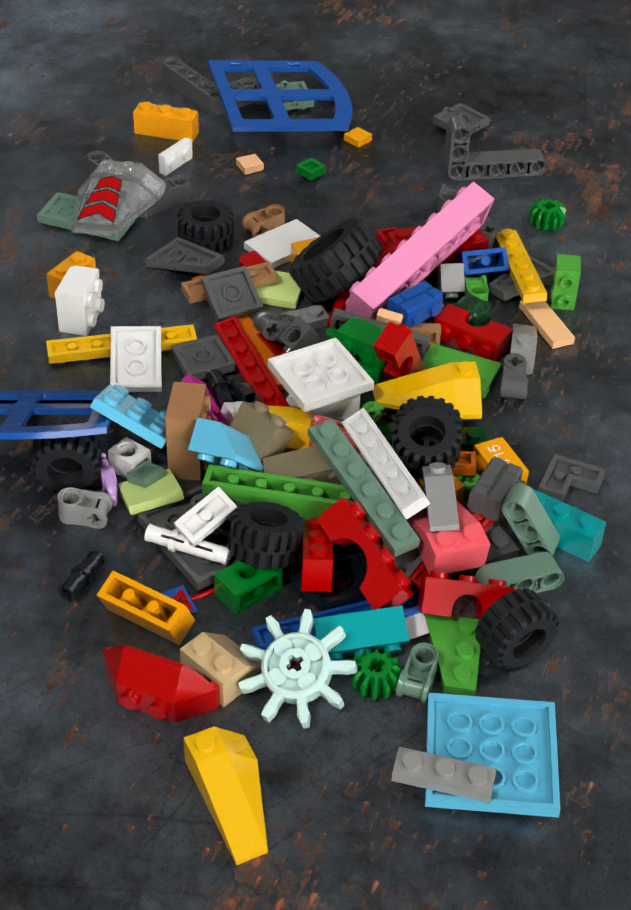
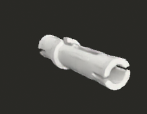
M150 523L145 532V541L168 547V551L171 552L178 550L221 563L225 566L228 565L231 558L230 550L227 547L206 540H202L196 547H193L177 529L172 531Z

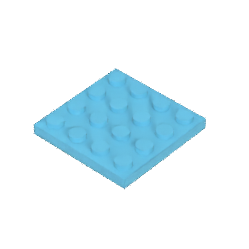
M428 693L426 753L497 769L490 803L425 789V807L559 818L560 792L555 702Z

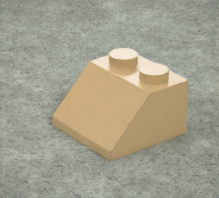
M202 632L180 648L181 664L200 673L208 682L213 681L219 684L220 705L223 707L242 693L238 682L262 673L261 663L243 656L240 650L241 647L226 635Z

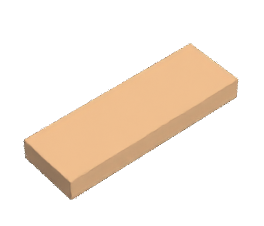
M520 301L519 308L530 322L537 326L538 332L552 349L574 344V335L545 301L531 303Z

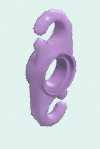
M101 452L100 480L102 490L113 498V506L115 507L118 501L114 466H109L106 453Z

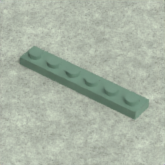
M333 418L309 427V438L352 499L358 501L366 511L364 516L369 523L378 529L381 534L380 539L392 551L394 556L397 557L419 547V537Z

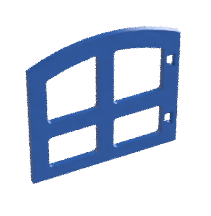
M208 60L211 75L233 132L349 130L352 120V103L349 94L340 80L318 61ZM224 72H252L260 89H232ZM270 72H309L326 89H278ZM330 100L334 102V118L291 119L282 101ZM236 101H265L272 119H243Z
M0 390V400H18L17 403L0 404V415H8L0 426V440L65 438L107 434L112 420L90 408L92 403L39 404L42 400H94L103 390ZM32 415H90L86 423L25 427Z

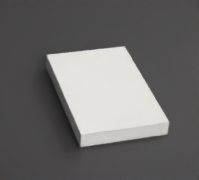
M295 219L245 241L244 249L248 252L255 250L274 269L291 260V243L317 238L320 235Z
M111 326V385H120L129 392H162L161 326Z

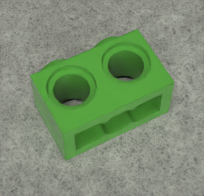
M557 254L550 292L551 309L574 311L581 275V256Z

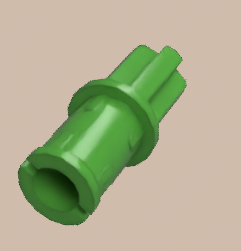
M369 401L362 408H365L375 422L381 417L384 405H379L378 401Z

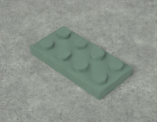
M57 192L37 214V220L39 223L49 226L61 227L70 231L119 241L137 219V210L107 204L116 210L114 223L98 213L76 220L83 207L100 202L86 204L88 200L86 198Z

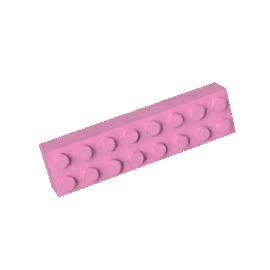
M474 181L467 188L463 186L457 192L456 198L452 201L450 199L447 200L438 214L434 212L427 219L423 227L418 226L413 231L409 240H402L393 254L388 253L382 259L381 265L377 268L372 267L362 282L357 281L352 285L349 290L351 293L350 297L345 302V311L376 320L379 308L387 310V300L419 284L483 225L494 202V198Z

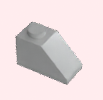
M464 263L440 264L433 271L436 289L445 295V299H457L459 295L465 292Z

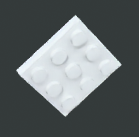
M337 338L268 359V368L303 412L374 389L373 379Z

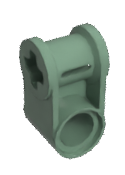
M423 642L413 646L405 668L400 674L396 696L406 695L421 700L422 704H427L428 693H431L436 676L438 651L432 644Z

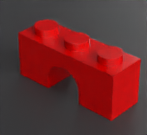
M448 304L434 318V323L441 324V341L470 353L498 362L510 349L512 328L492 320L486 326L473 327L468 324L470 312L452 304Z
M389 321L373 345L378 359L388 363L383 370L386 380L389 381L423 371L424 366L411 329L404 324L397 325Z
M317 517L303 522L305 526L301 544V591L331 592L333 572L332 542L317 521Z
M430 571V576L421 575L417 611L451 617L455 600L462 595L468 594L476 603L475 618L479 620L496 600L509 592L512 593L515 588L506 587L507 581L489 579L488 584L477 583L478 577L460 575L459 580L448 579V573Z

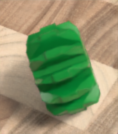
M550 198L535 200L529 209L530 225L536 226L537 230L543 229L544 231L561 229L566 220L564 204Z
M377 648L373 653L364 650L361 654L362 656L354 657L353 661L356 662L357 673L349 674L353 691H360L362 699L371 696L375 702L379 696L387 700L390 693L396 694L397 683L402 672L399 667L398 658H391L389 651L381 654Z

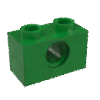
M237 561L214 574V594L235 615L282 589V568L262 569Z

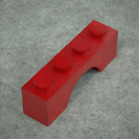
M344 497L340 498L317 517V521L331 542L342 546L358 544L364 551L367 560V572L360 590L373 610L402 605L414 595L409 587L411 584L409 577L401 569L398 570L394 563L396 560L394 554L388 547L383 546L379 540L381 537L380 532L373 524L368 523L364 517L366 511L363 506L356 500L353 502Z

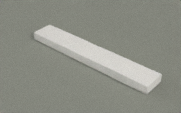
M362 408L341 422L406 520L431 504L365 408Z

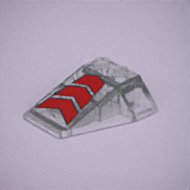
M102 160L78 189L71 226L72 233L114 236L156 203L167 189V184L143 163Z

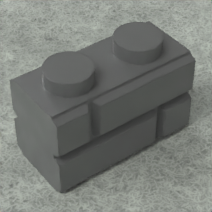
M498 457L492 458L470 491L467 504L468 510L479 515L483 514L484 517L492 521H498L503 513L502 505L511 487L517 483L524 484V481L521 480L522 468L512 463L507 464L505 460Z

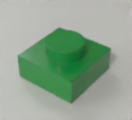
M309 158L296 165V173L311 181L325 174L326 166L313 158Z

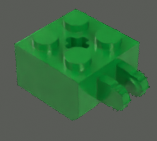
M350 318L339 329L334 327L326 329V339L337 338L373 379L374 385L386 380L383 370L388 363L378 359L373 347L384 328L359 318Z

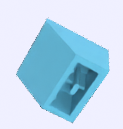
M197 418L188 450L198 454L197 459L212 463L215 466L263 472L264 467L249 436L221 422Z

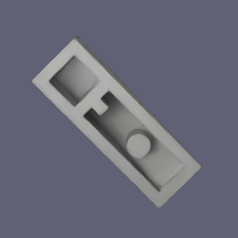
M513 324L510 354L522 355L527 361L526 374L532 375L537 346V326Z
M435 462L429 464V466H422L423 493L431 503L425 507L430 532L460 530L451 465Z

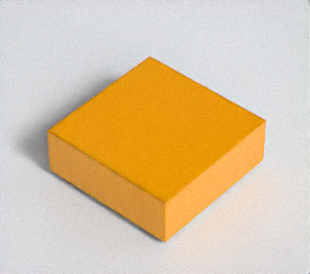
M356 127L344 133V141L359 148L371 142L373 134Z

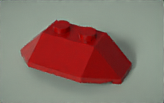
M127 645L114 646L112 648L105 647L102 651L104 671L118 704L123 705L127 709L138 710L150 714L156 719H165L177 723L216 710L220 705L219 684L213 681L208 682L200 673L184 664Z

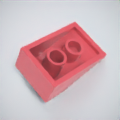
M457 500L460 530L430 532L426 508L406 520L420 539L417 549L429 575L430 571L453 573L485 565L491 544L480 522Z

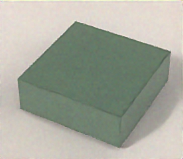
M144 462L126 473L129 483L147 488L165 477L166 474L164 467Z

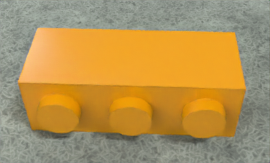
M140 102L133 111L135 134L178 141L186 137L191 139L193 143L199 133L198 111L189 108L171 107L170 105H156L151 102Z
M115 571L111 572L97 593V597L109 611L178 645L181 644L195 622L186 605Z

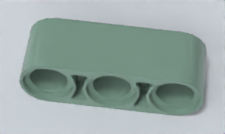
M517 483L513 485L502 505V512L528 555L540 552H550L554 555L560 542V536L537 495L526 484Z
M540 552L489 563L482 566L476 573L478 583L488 584L489 579L507 581L506 587L515 588V590L527 588L535 593L555 589L564 581V574L550 552Z

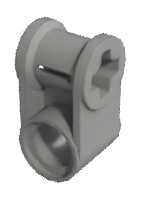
M74 487L62 489L57 497L60 521L65 524L87 526L94 529H101L106 526L108 521L107 513L114 504L113 498L107 493L81 490Z

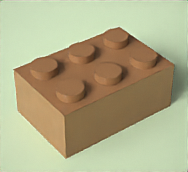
M173 383L165 415L168 469L170 468L175 479L201 481L203 470L208 468V462L197 459L198 454L188 450L197 418L212 420V416H207V412H210L211 395L206 393V384Z

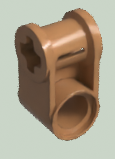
M272 204L266 208L250 212L243 218L242 226L246 231H251L253 237L261 235L285 224V208L278 204Z

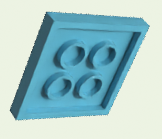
M110 384L94 398L90 408L155 446L163 448L166 443V412H157L151 408L152 405L142 398H133L128 395L129 391L117 384L114 386Z

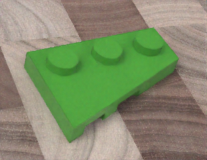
M424 613L429 630V642L438 651L437 670L443 692L445 694L475 696L481 645L475 638V629L479 625V620Z

